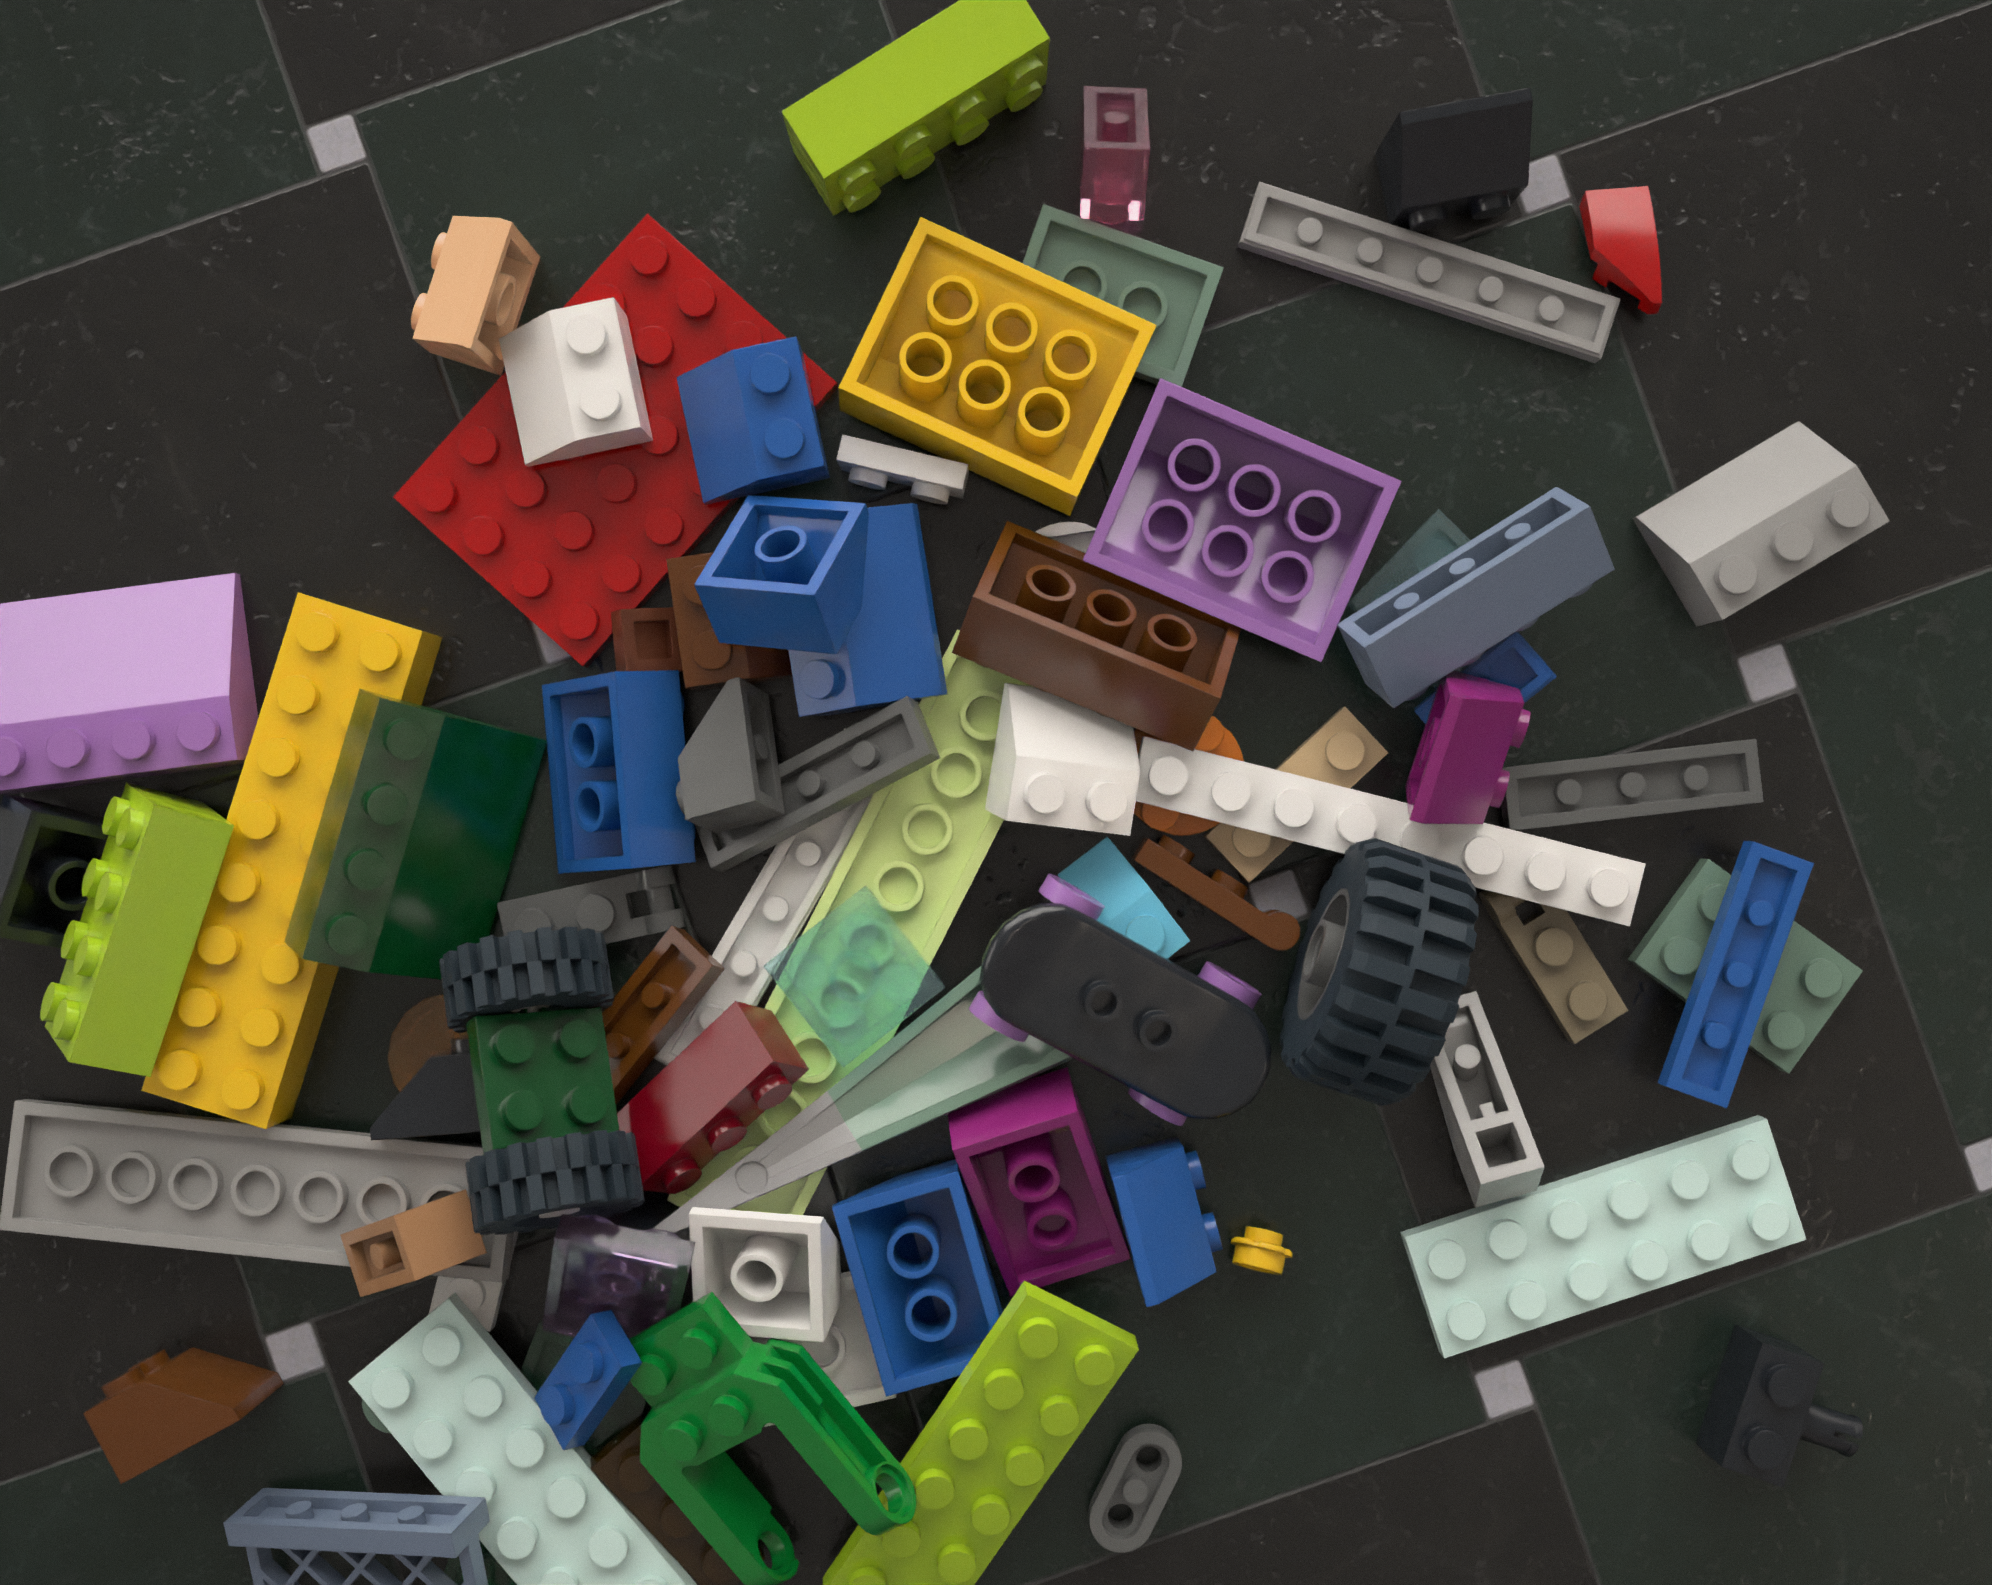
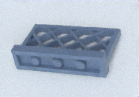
M262 1488L224 1522L228 1546L246 1547L254 1585H301L298 1581L305 1572L309 1573L321 1585H353L361 1574L373 1585H412L417 1577L426 1585H457L431 1560L434 1557L457 1558L458 1556L464 1580L462 1585H488L479 1540L480 1531L490 1522L485 1497ZM271 1548L282 1549L299 1564L292 1576L273 1560ZM322 1551L338 1552L355 1569L345 1579L319 1554ZM377 1554L394 1555L412 1572L402 1583L375 1559V1556Z

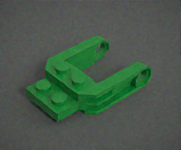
M713 1292L708 1293L629 1339L642 1361L630 1382L652 1407L641 1424L640 1462L744 1585H779L791 1579L799 1566V1561L795 1559L793 1545L788 1534L770 1513L772 1507L725 1452L761 1433L767 1423H773L778 1427L858 1525L867 1533L875 1536L883 1535L908 1523L913 1518L916 1511V1493L909 1475L802 1345L776 1338L769 1339L766 1344L754 1342ZM875 1482L883 1489L887 1497L888 1511L884 1508L878 1497ZM759 1539L765 1543L772 1559L771 1569L766 1566L761 1558L758 1549Z

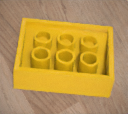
M920 217L838 387L840 411L944 459L968 464L970 471L1071 516L1157 325Z

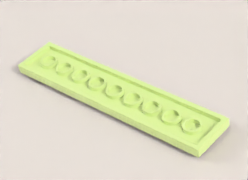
M957 629L942 658L948 695L922 699L919 704L940 759L873 794L764 1008L773 1012L809 1070L792 1085L791 1094L782 1103L773 1108L766 1109L746 1128L747 1133L738 1144L720 1152L701 1170L702 1175L693 1186L682 1192L670 1194L667 1201L679 1207L683 1206L890 1041L908 1010L1004 819L985 810L1004 683L1031 686L953 654L952 651L960 630ZM827 1167L730 1210L803 1215Z

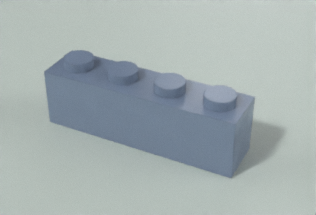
M1555 487L1344 619L1337 626L1365 684L1392 708H1395L1404 701L1413 700L1421 696L1431 684L1458 667L1475 662L1483 655L1484 651L1514 632L1523 631L1531 627L1541 615L1568 598L1585 593L1592 587L1595 581L1615 570L1591 507L1562 489Z

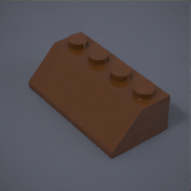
M1007 521L972 597L952 653L1193 752L1221 699L1241 628L1083 561L1085 552Z

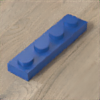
M1743 841L1658 1084L1724 1108L1728 1107L1814 863L1754 841Z

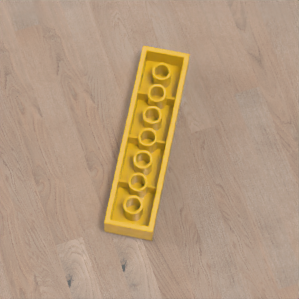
M298 592L226 819L234 825L151 1077H145L141 1091L263 1129H268L292 1118L339 966L302 959L284 941L359 689L422 705L443 637Z

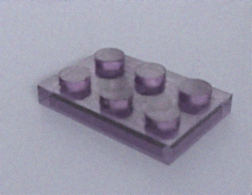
M561 1214L554 1241L541 1330L575 1337L590 1314L612 1310L628 1339L636 1336L680 1310L696 1242L680 1239L676 1234L667 1230L650 1229L641 1231L617 1226L610 1220L597 1215L575 1217Z

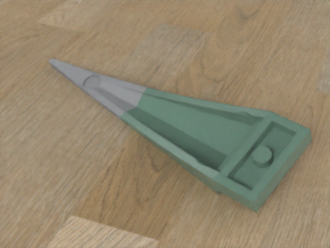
M980 966L837 1084L649 1231L645 1241L655 1243L689 1228V1212L692 1207L733 1209L1068 1062L1073 1057L1031 1035H1028L1025 1042L1011 1039L974 1016L970 1012L969 1007L977 993L983 991L980 981Z

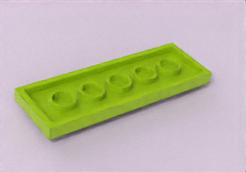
M1023 1281L900 1463L909 1475L916 1493V1511L913 1518L908 1523L879 1536L867 1533L858 1525L823 1576V1585H975L1139 1351L1135 1335L1031 1283ZM882 1489L878 1497L884 1508L888 1511L887 1497Z

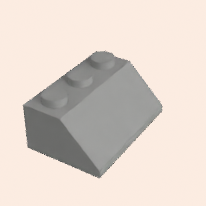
M1799 421L1633 518L1696 627L1727 618L1889 522L1887 515L1858 466Z

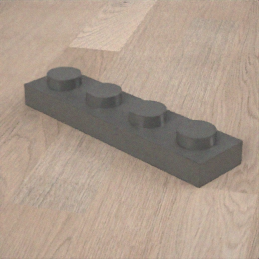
M906 696L779 764L785 815L717 834L695 824L711 869L725 872L940 759L918 702Z
M1756 739L1502 767L1503 770L1510 771L1507 790L1501 803L1503 827L1511 830L1764 802Z

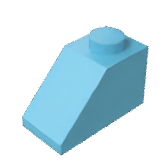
M1105 837L1057 874L1059 878L1083 890L1105 906L1098 921L1166 959L1190 942V939L1150 887L1108 837Z

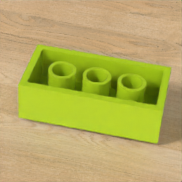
M959 0L782 110L793 152L833 216L846 208L850 213L859 211L878 198L881 194L879 187L900 174L903 179L916 176L935 160L934 153L953 141L960 146L974 140L989 126L988 119L1008 107L1011 112H1016L1035 101L1043 92L1041 86L1046 84L1050 37L1026 0Z
M126 782L121 798L114 796L109 802L102 825V832L108 835L101 859L93 858L86 869L82 883V896L88 898L80 921L72 920L66 929L61 947V957L67 959L60 982H51L43 997L40 1011L41 1020L46 1021L45 1028L68 1062L151 1077L234 828L233 824L205 803Z

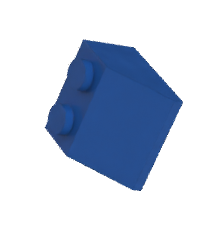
M797 336L731 350L676 377L702 499L705 505L830 478L804 354Z
M748 495L694 584L719 643L837 654L862 608L869 521L866 503Z
M1177 1136L1106 1155L1107 1167L1146 1307L1160 1304L1216 1273L1212 1252L1223 1250L1213 1212L1201 1215L1195 1191L1206 1188V1183L1197 1151L1185 1153L1184 1147Z

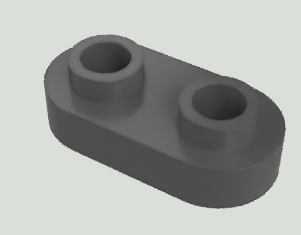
M1141 1424L1127 1431L1121 1438L1091 1498L1088 1509L1091 1532L1096 1541L1107 1550L1117 1553L1131 1552L1141 1547L1148 1540L1180 1476L1182 1457L1179 1446L1174 1436L1165 1428L1155 1424ZM1144 1447H1154L1160 1454L1155 1462L1143 1464L1137 1460L1138 1452ZM1116 1504H1125L1132 1510L1130 1515L1121 1521L1112 1519L1108 1513Z

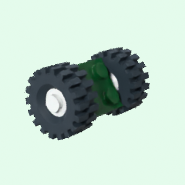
M565 926L559 930H552V927L537 928L535 932L523 933L522 930L507 932L508 936L496 937L491 935L479 938L480 943L467 942L457 946L458 951L446 952L443 955V959H440L439 964L447 1026L449 1029H453L454 1032H467L483 1148V1155L474 1156L465 1164L474 1232L480 1233V1235L493 1233L495 1235H506L517 1231L518 1233H526L536 1229L545 1228L547 1230L559 1228L561 1225L585 1223L594 1218L613 1216V1213H623L632 1210V1207L641 1206L645 1199L634 1133H625V1131L619 1130L602 1009L609 1008L613 1005L612 1001H614L604 935L601 932L595 933V930L589 928L577 931V927Z

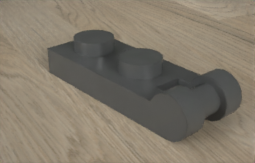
M672 864L497 903L504 936H508L507 932L522 930L523 933L535 932L537 928L552 927V930H559L567 926L577 927V931L589 928L595 930V933L601 932L604 935L606 944L668 931L672 925L678 928L685 927L682 908L675 909L670 884L676 883ZM645 890L650 915L635 918L630 893Z

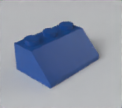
M909 503L867 508L869 521L862 608L838 653L827 654L788 650L799 717L839 715L888 706L906 696L914 700L948 695L917 504Z
M679 670L616 671L542 685L558 874L696 862L694 849L695 825L685 820V815L679 807L676 796V786L680 781L678 757L685 747L683 724L684 699L680 690Z
M954 1159L898 1175L832 1205L886 1397L960 1376L1003 1312L969 1191L958 1163Z

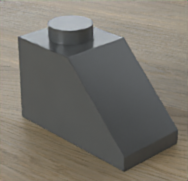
M740 677L730 679L726 682L678 757L680 781L676 786V796L679 807L685 815V820L716 834L785 815L769 695Z

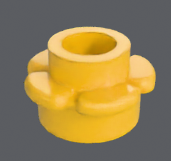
M1246 1226L1244 1237L1236 1236L1231 1239V1244L1235 1245L1232 1264L1263 1273L1282 1275L1285 1258H1292L1293 1252L1281 1246L1282 1234L1266 1229Z

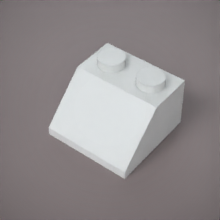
M614 297L547 311L499 339L524 462L527 467L653 441L628 317Z
M1004 683L985 810L1006 821L1130 836L1141 772L1134 728L1051 693L1041 691L1036 687Z
M692 1207L689 1212L693 1302L713 1292L744 1331L752 1337L824 1343L841 1303L840 1242L824 1217Z

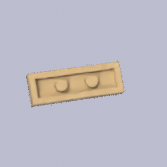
M1341 707L1275 770L1351 788L1388 752L1346 707ZM1223 823L1217 824L1204 835L1209 843L1248 883L1294 842Z

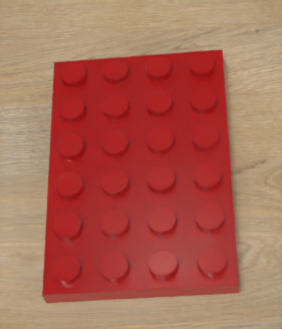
M648 213L564 307L614 297L626 313L653 441L527 467L524 462L505 371L393 496L394 499L572 658L586 668L591 665L613 640L611 612L620 609H641L668 579L666 559L688 556L739 499L735 498L707 505L703 503L676 377L731 350L787 338ZM803 353L817 412L838 389V384Z

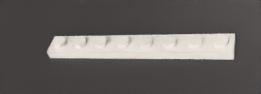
M1145 736L1142 737L1138 753L1141 772L1136 796L1137 802L1345 854V851L1351 845L1356 844V842L1377 838L1459 866L1471 879L1475 888L1621 925L1630 926L1645 863L1487 823L1421 824L1409 820L1408 805L1405 802L1196 749L1192 752L1169 742Z

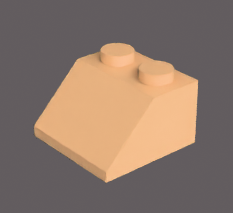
M453 216L448 232H442L437 237L431 256V266L435 270L428 293H421L417 298L411 316V327L415 330L412 339L428 352L500 376L502 375L504 361L499 339L517 329L540 259L539 254L513 222L501 218Z

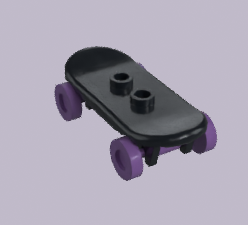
M1049 873L1038 891L1053 903H1040L1020 910L1003 922L989 940L981 962L980 981L983 991L977 993L969 1010L979 1020L1001 1034L1019 1042H1025L1028 1035L1039 1039L1129 1087L1128 1094L1136 1102L1155 1115L1178 1126H1183L1188 1117L1217 1119L1232 1115L1249 1105L1263 1089L1271 1068L1272 1048L1267 1029L1253 1011L1262 994L1236 975L1209 961H1206L1197 976L1098 921V918L1105 906L1071 883Z

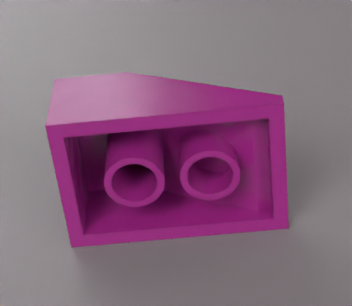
M1068 1067L1022 1081L948 1114L952 1151L1010 1297L1015 1295L1023 1281L1040 1288L1131 1259L1093 1138Z

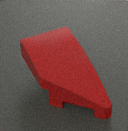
M1648 186L1585 191L1579 208L1590 259L1598 263L1592 279L1604 287L1613 282L1641 300L1638 309L1646 314H1657L1662 304L1661 269L1656 225Z

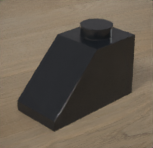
M468 1036L451 1038V1049H446L431 1056L372 1124L370 1127L371 1141L480 1132Z

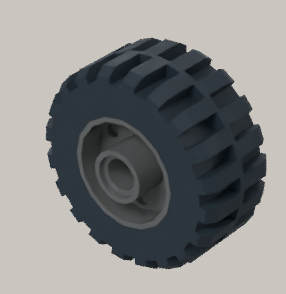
M1377 838L1356 842V844L1351 845L1345 851L1344 858H1340L1333 868L1332 876L1325 882L1320 892L1317 906L1312 910L1308 920V928L1303 942H1300L1295 968L1290 976L1287 988V1002L1283 1008L1281 1021L1284 1024L1280 1033V1045L1283 1048L1281 1057L1286 1067L1296 1078L1380 1106L1393 1104L1408 1098L1415 1092L1416 1083L1423 1082L1430 1071V1064L1433 1058L1439 1056L1446 1041L1445 1035L1450 1023H1453L1460 1006L1458 1004L1463 986H1466L1470 967H1468L1470 955L1475 949L1477 933L1474 931V925L1478 919V904L1474 899L1477 892L1471 879L1462 868Z

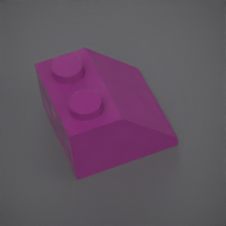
M1455 670L1440 679L1405 785L1409 820L1421 824H1483L1489 806L1500 807L1510 777V771L1502 769L1510 746L1520 748L1530 721L1531 712L1522 709L1524 700L1518 688Z

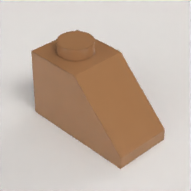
M466 1189L340 1234L360 1297L419 1280L487 1253L482 1239L484 1235L475 1233L473 1229L471 1205Z

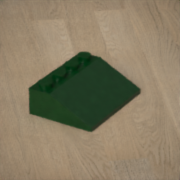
M359 689L284 942L305 960L370 973L441 980L439 961L443 959V955L446 952L458 951L457 946L467 942L480 943L479 938L490 935L498 908L497 903H499L547 740Z

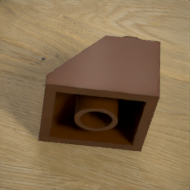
M714 552L666 559L685 688L695 692L720 689L724 687L728 680L737 677L744 679L750 684L793 678L789 651L787 649L719 643L694 586Z
M194 1347L172 1359L169 1358L166 1350L163 1349L128 1369V1372L103 1385L101 1389L106 1398L83 1414L122 1484L238 1422L284 1383L277 1372Z

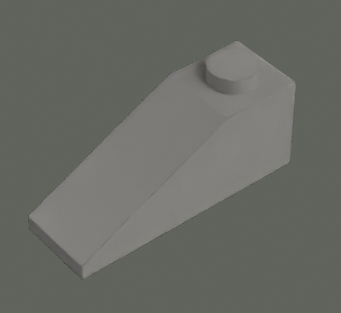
M1474 991L1460 995L1458 1001L1460 1006L1453 1023H1450L1445 1035L1446 1041L1439 1056L1433 1058L1430 1068L1452 1146L1476 1208L1537 1191L1544 1170V1164L1478 994Z

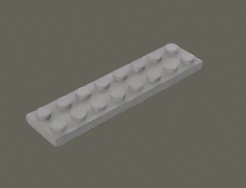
M34 1099L14 1101L0 1215V1230L350 1267L340 1234L465 1189L469 1197L465 1164L472 1157L483 1155L482 1144L413 1137L371 1141L370 1133L283 1124L263 1129L233 1119ZM514 1232L506 1235H495V1233L484 1235L482 1239L487 1253L432 1275L502 1283L509 1279Z

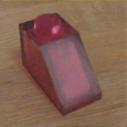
M1084 86L1080 162V218L1095 219L1104 224H1120L1127 220L1144 221L1150 156L1147 89Z

